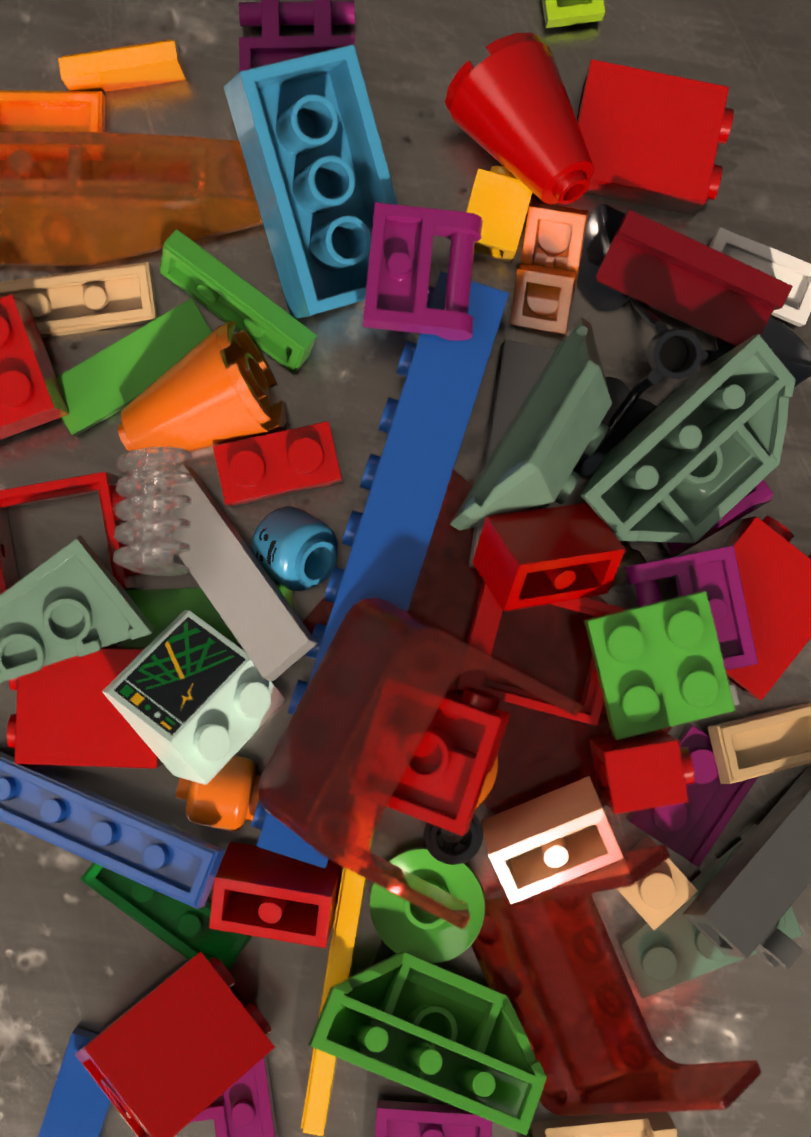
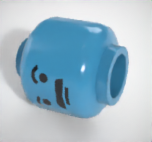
M291 506L277 508L265 516L257 526L251 542V551L271 579L289 590L301 592L314 588L330 576L337 561L338 543L334 531L315 516Z

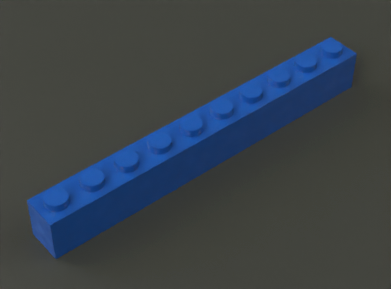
M440 271L436 286L428 287L426 308L444 310L448 273ZM471 281L468 314L474 318L471 339L453 341L440 338L437 335L420 333L417 344L410 341L405 343L396 375L406 378L399 400L388 397L378 431L388 434L381 457L370 454L360 488L370 490L363 513L355 510L351 512L342 540V544L352 547L345 570L334 567L324 597L325 601L334 603L327 626L316 623L312 636L317 644L306 653V657L316 660L309 682L299 679L297 681L288 714L298 716L291 739L280 736L269 770L280 773L273 795L262 792L251 827L261 830L257 847L326 868L348 800L352 781L509 296L508 292Z

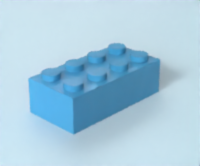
M354 45L239 72L223 88L289 314L298 319L365 300L375 202L397 205L398 203Z

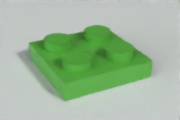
M699 591L584 620L614 739L619 740L735 711L706 591Z

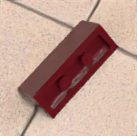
M630 209L624 215L596 274L597 282L735 347L753 335H762L773 311L783 308L793 287L784 281Z

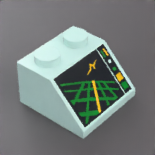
M184 610L102 691L173 776L205 785L211 781L286 701L272 681L265 680L245 651L190 610Z

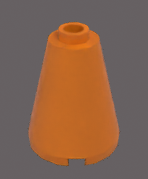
M233 320L218 326L121 411L122 423L118 424V434L128 452L132 455L139 454L145 460L151 461L268 434L283 428L287 422L284 402L282 400L273 405L269 388L276 385L277 382L262 352L251 336L245 330L234 334L236 322Z

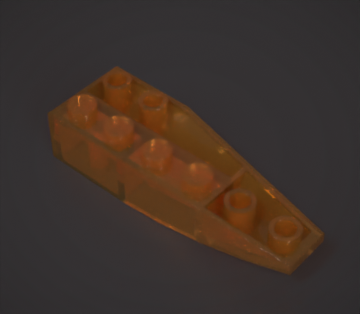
M0 132V266H97L162 250L164 242L176 229L194 242L263 225L238 140L132 133Z

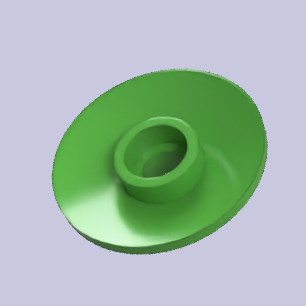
M426 847L406 850L389 860L378 873L371 889V919L383 942L395 953L406 952L431 964L451 960L466 951L476 940L485 918L486 904L484 891L471 867L466 862L457 865L442 863L435 859ZM424 891L435 892L440 898V905L436 908L426 907L421 901V893Z

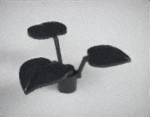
M607 204L599 205L587 220L577 278L579 287L587 300L603 311L617 310L631 300L634 308L652 327L656 335L651 339L647 348V360L652 371L639 381L631 391L621 380L605 376L612 405L601 422L608 425L609 429L591 456L585 453L581 455L573 469L580 476H593L605 455L657 408L653 403L639 398L645 390L654 384H658L663 376L674 379L688 377L698 369L701 361H715L735 348V346L715 337L717 351L702 350L699 340L692 333L681 329H668L665 322L661 321L647 305L596 281V274L626 214ZM770 317L761 337L795 378V388L798 384L811 377V352L791 329Z

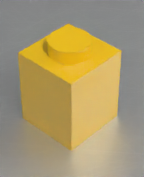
M492 166L490 171L478 168L466 212L479 215L483 220L481 239L475 242L474 254L512 264L532 191L503 166Z

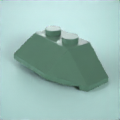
M580 317L563 336L450 522V525L460 531L483 526L486 516L544 509L554 501L562 505L573 491L580 478V474L573 469L581 455L585 453L591 456L605 437L609 426L601 421L612 405L592 325L589 321Z
M759 334L753 335L689 377L614 446L601 461L581 493V497L599 518L609 526L618 540L696 543L780 464L788 422L789 397L793 396L795 378Z

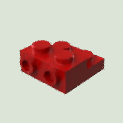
M408 667L406 675L397 673L387 676L349 793L464 836L469 831L486 776L493 769L511 713L497 709L500 698L491 693L465 687L461 696L440 688L443 680L441 676L424 669Z

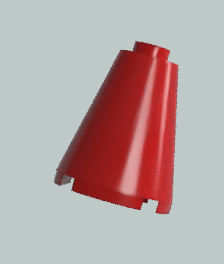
M514 33L499 38L486 46L490 53L489 57L476 67L468 60L458 70L448 86L445 99L447 110L451 114L452 120L544 203L570 204L579 199L588 190L594 166L553 53L549 46L535 33Z

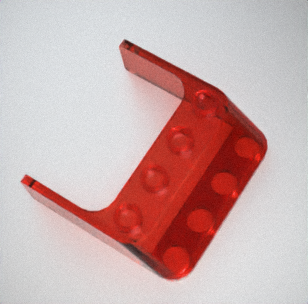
M379 598L363 599L354 604L343 619L267 763L258 784L259 800L268 813L324 857L464 930L470 919L467 903L371 853L370 840L380 817L448 688L457 676L466 671L483 669L493 672L574 716H577L582 705L571 697L389 601Z
M665 844L623 852L624 859L513 904L510 903L504 888L485 896L486 910L484 922L480 933L471 946L488 987L508 996L529 1039L536 1060L540 1062L547 1076L539 1102L550 1112L561 1116L723 1110L730 1107L761 1075L762 1072L757 1060L680 1064L667 1058L657 1048L593 900L592 893L634 885L667 860L670 854Z

